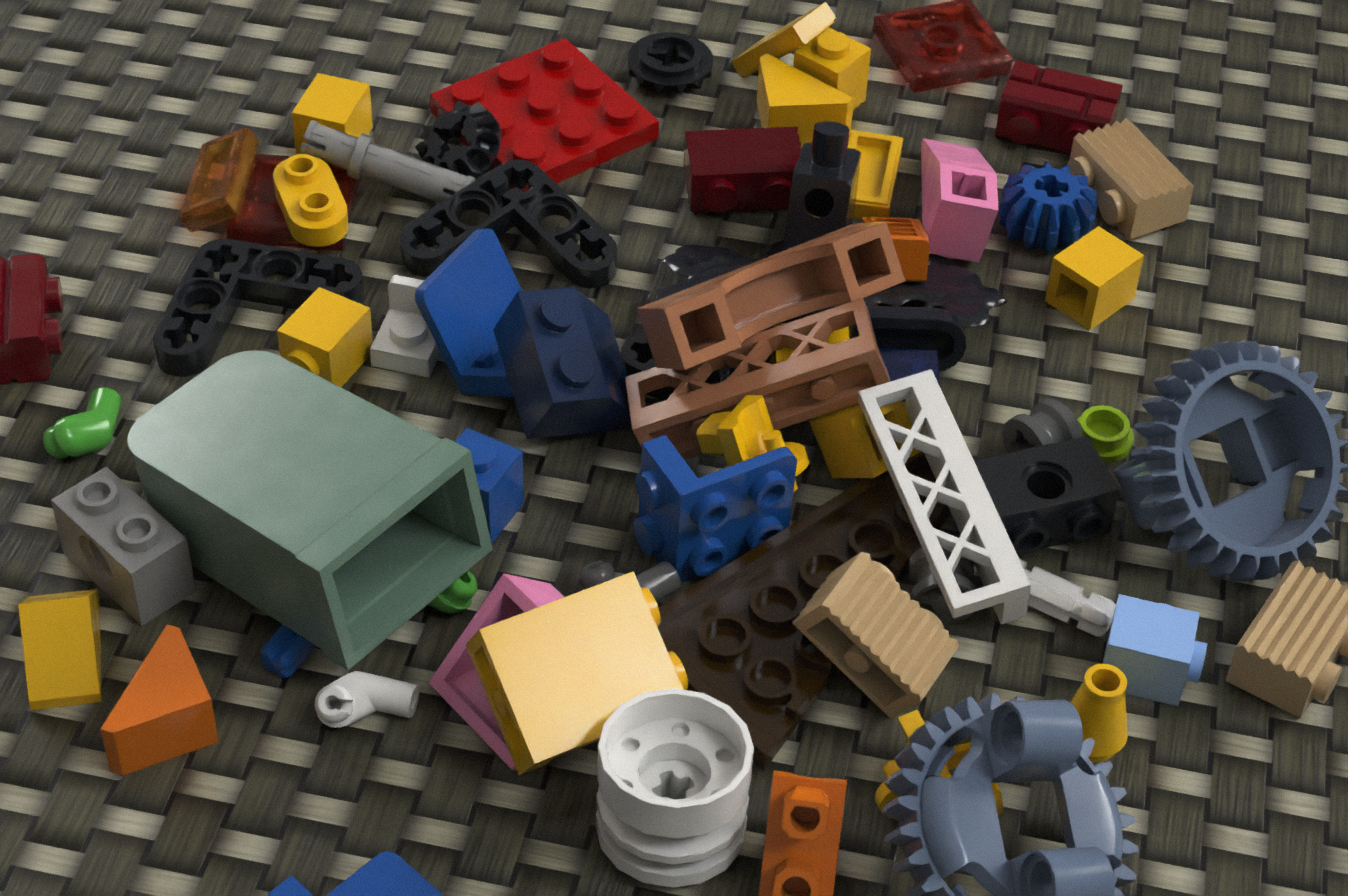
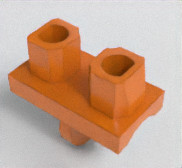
M774 770L758 896H833L847 780L813 778Z

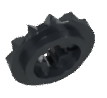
M675 32L652 34L638 40L628 52L629 75L637 78L639 87H656L658 94H662L665 90H674L679 95H682L685 87L701 89L703 80L712 76L713 55L711 50L699 39L686 34ZM673 59H677V63L672 67H667L668 64L672 63Z
M457 101L450 112L438 109V120L433 126H422L425 139L417 144L415 148L421 160L465 176L470 175L476 179L495 160L501 145V129L495 116L478 102L468 106ZM463 135L470 144V147L453 145L450 148L447 145V141L449 138H460Z

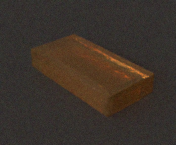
M249 127L239 129L202 144L179 217L190 233L238 215L259 144V140Z

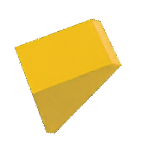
M767 53L759 58L757 106L762 128L798 127L801 148L804 143H812L814 125L819 122H837L851 130L853 97Z
M98 589L29 596L20 602L18 608L31 710L102 702L100 596Z

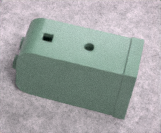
M262 350L242 351L218 360L140 416L130 428L127 436L128 447L148 504L187 538L191 565L322 649L325 657L346 670L351 669L493 550L473 459L469 449L448 438L440 439L272 352Z

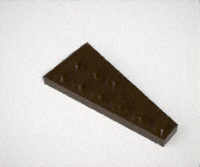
M921 451L907 459L905 466L908 473L935 483L936 478L924 452ZM887 470L875 478H864L659 607L661 622L658 630L667 651H673L684 666L688 679L687 690L705 693L729 705L748 727L754 746L753 762L763 772L839 669L793 624V621L806 607V603L813 598V594L820 588L826 577L860 552L870 554L871 561H876L886 566L894 575L896 582L901 583L908 574L910 556L922 547L889 471ZM918 494L922 504H924L927 497ZM940 502L936 503L929 517L933 528L940 530L950 516L951 512L947 505Z

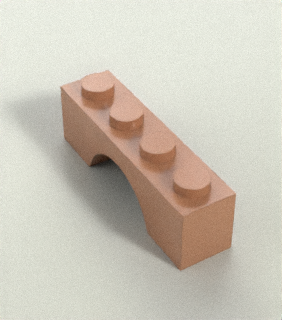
M887 222L854 223L638 307L637 311L656 367L686 370L741 348L742 342L747 338L771 326L810 312L865 298L905 282V278Z

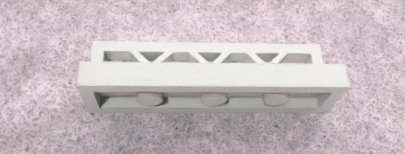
M932 369L858 391L859 405L953 619L991 606L994 607L1001 624L1026 617L1031 583ZM906 399L905 409L912 424L911 430L885 420L880 407ZM895 441L903 444L900 451L898 450ZM913 448L924 452L936 478L935 483L908 473L905 463ZM918 494L927 497L924 504H922ZM937 502L949 507L961 534L959 538L932 527L929 517ZM942 549L952 552L948 561ZM961 557L974 561L984 587L965 593L961 592L953 574Z

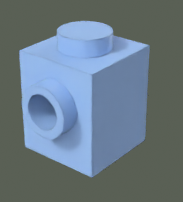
M1118 595L1102 663L1113 665L1125 674L1127 678L1125 694L1169 705H1179L1185 681L1198 683L1204 664L1207 643L1195 640L1200 613L1164 603Z

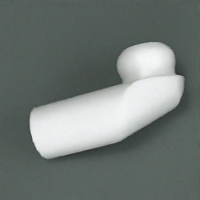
M354 671L323 687L315 698V710L318 718L325 725L338 728L349 726L376 711L412 718L418 704L420 688L418 684Z

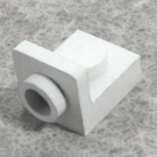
M399 275L392 276L388 284L390 309L370 347L371 366L430 377L441 352L415 302V291L425 280Z

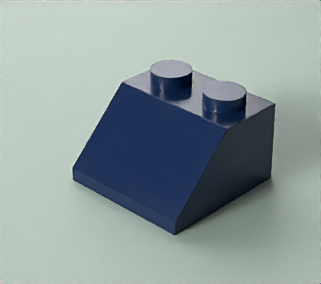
M575 287L518 291L494 327L493 332L526 438L534 439L632 429L625 377L628 374L608 314Z

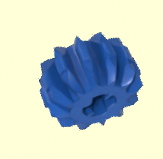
M1046 161L1042 168L1038 169L1024 164L1020 173L1009 175L1007 183L1003 187L998 211L1000 216L999 224L1007 229L1008 240L1024 241L1026 251L1034 247L1043 248L1050 256L1054 248L1058 247L1064 250L1092 231L1098 205L1096 200L1097 191L1088 187V176L1071 175L1069 165L1057 169L1052 168Z

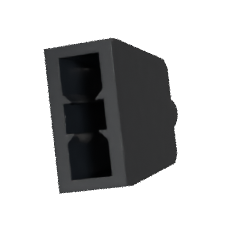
M825 121L815 124L812 143H804L793 171L782 251L853 224L861 152L856 149L847 148L850 130L841 123Z

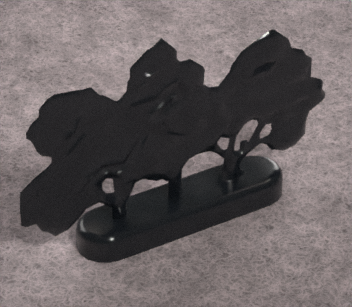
M784 240L769 245V251L766 252V256L760 259H753L736 253L727 247L694 244L682 246L675 250L676 253L662 259V262L667 264L675 273L688 277L689 280L655 290L654 299L655 301L782 252ZM929 254L927 281L902 282L864 298L876 343L888 372H923L932 369L934 373L945 371L955 366L961 360L966 350V336L963 328H977L988 323L991 320L989 309L1000 307L1007 303V300L1001 296L997 289L982 286L978 275L969 272L965 268L950 265L933 254ZM919 300L925 302L923 307H901L907 301ZM878 304L890 305L892 307L878 306ZM837 306L810 312L781 323H789ZM857 324L848 326L850 339L858 337ZM771 326V327H769V328H767V329H764V330H762V331L771 329V328H773V326ZM770 356L766 359V363H769Z

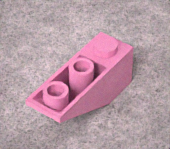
M923 138L921 142L922 225L929 238V254L939 255L947 259H961L979 263L999 211L997 173L977 148Z

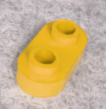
M308 154L293 155L279 163L273 172L275 196L293 238L301 244L312 247L328 246L340 241L349 229L347 205L329 165L322 159Z

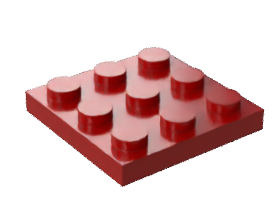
M566 38L549 43L544 47L503 62L496 67L430 94V110L437 118L438 109L450 112L457 101L468 106L478 102L495 116L501 129V145L495 160L489 167L491 170L507 161L522 159L537 165L556 184L659 138V120ZM462 135L459 139H460L467 147H470V144L466 141V138ZM527 186L526 188L521 189V190L524 192V191L529 190V188H528V186Z

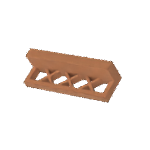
M864 298L756 333L743 341L741 348L686 370L654 367L625 377L632 430L641 447L644 442L666 435L683 459L687 460L705 454L701 451L696 435L697 429L713 413L732 411L746 395H763L773 429L779 430L858 404V391L890 382V377L876 343L868 308ZM857 324L858 337L834 345L825 342L833 331ZM785 347L796 349L788 360L773 365L765 362L773 351ZM727 366L735 368V371L725 381L713 385L705 382L715 370ZM667 386L676 388L667 400L646 406L644 394Z

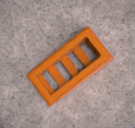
M862 217V223L887 222L905 282L927 281L930 244L928 235L919 219Z

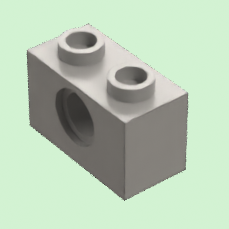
M107 466L51 499L63 553L139 625H145L196 592L187 538Z

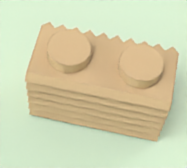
M1125 118L1121 123L1116 120L1112 126L1107 123L1102 129L1097 127L1093 132L1088 129L1084 135L1079 132L1074 137L1070 160L1067 164L1070 166L1071 175L1088 176V187L1097 191V206L1102 218L1107 224L1113 227L1117 226L1119 234L1123 233L1125 240L1186 221L1194 185L1129 119Z
M860 552L833 570L820 585V588L813 594V598L806 603V607L800 612V615L793 621V624L890 718L897 716L923 700L959 647L958 640L949 637V632L944 629L941 620L931 611L920 608L918 601L911 600L909 592L900 589V583L896 582L892 572L883 564L871 561L870 554Z
M1300 560L1292 562L1237 644L1225 681L1299 718H1302L1311 700L1315 699L1324 704L1333 691L1342 671V667L1335 664L1338 657L1342 655L1348 658V584L1341 585L1337 578L1329 579L1325 572L1316 573L1312 566L1304 568Z

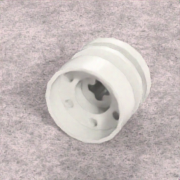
M673 688L645 692L621 704L606 720L598 744L597 779L599 788L596 796V830L601 850L618 870L642 883L675 888L701 884L726 871L742 851L747 826L748 792L751 782L754 746L746 723L729 705L705 693Z

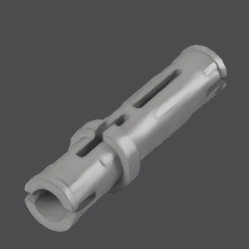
M314 120L309 123L303 137L308 141L307 143L303 142L300 149V154H308L320 158L326 163L348 170L347 175L349 177L359 180L362 176H366L440 203L475 180V177L470 175L465 176L375 144L374 137L364 133L358 138L321 125Z

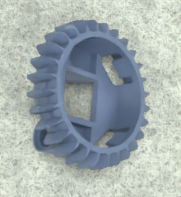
M1225 341L1211 344L1210 348L1203 347L1189 351L1188 360L1173 361L1170 364L1173 376L1159 377L1154 381L1161 396L1143 399L1141 403L1146 411L1153 416L1152 421L1136 423L1134 425L1135 431L1148 438L1147 446L1131 450V456L1136 459L1114 469L1135 525H1140L1143 530L1152 529L1154 533L1172 530L1174 534L1170 539L1167 549L1170 552L1189 550L1186 565L1190 568L1207 565L1208 576L1212 578L1229 575L1230 581L1263 580L1276 577L1277 573H1285L1292 562L1316 557L1315 543H1324L1332 539V534L1325 522H1335L1343 518V513L1334 505L1335 498L1348 496V489L1339 484L1340 474L1348 472V464L1340 461V448L1348 445V439L1337 438L1334 425L1344 416L1328 413L1325 406L1332 397V392L1322 391L1315 393L1313 390L1318 374L1312 371L1298 373L1300 366L1299 357H1281V351L1278 346L1268 345L1260 347L1256 341L1237 343ZM1253 372L1249 376L1248 381L1257 383L1273 394H1276L1267 401L1261 400L1256 395L1238 388L1232 382L1230 376ZM1215 430L1232 476L1238 477L1240 483L1259 481V484L1212 506L1189 447V442ZM1315 470L1314 478L1306 479L1302 499L1297 508L1305 512L1303 518L1285 521L1283 510L1290 492L1292 478L1298 471Z
M992 693L977 704L971 696L954 705L953 709L948 706L933 715L932 719L917 728L909 736L910 745L903 748L894 758L900 770L892 774L885 782V785L899 797L888 802L881 812L897 820L899 828L887 834L883 841L899 845L902 848L904 858L893 865L892 871L896 873L910 872L915 885L906 896H970L959 883L949 888L943 878L957 870L971 874L981 886L994 896H1125L1118 887L1136 880V874L1121 863L1122 859L1138 852V846L1127 839H1123L1122 835L1123 828L1135 823L1134 816L1119 813L1116 803L1127 794L1126 790L1121 787H1110L1105 778L1113 767L1110 761L1093 765L1089 760L1088 756L1092 753L1095 741L1092 738L1083 741L1082 722L1078 711L1072 703L1066 700H1024L1023 696H1016L1002 704L998 694ZM971 742L970 751L962 758L953 776L949 779L939 777L943 767L956 752L953 747ZM1052 781L1067 848L1030 850L1008 860L1005 855L992 783Z

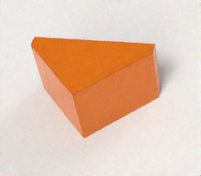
M166 625L100 729L109 769L112 773L124 776L219 742L212 699L184 636L178 627Z

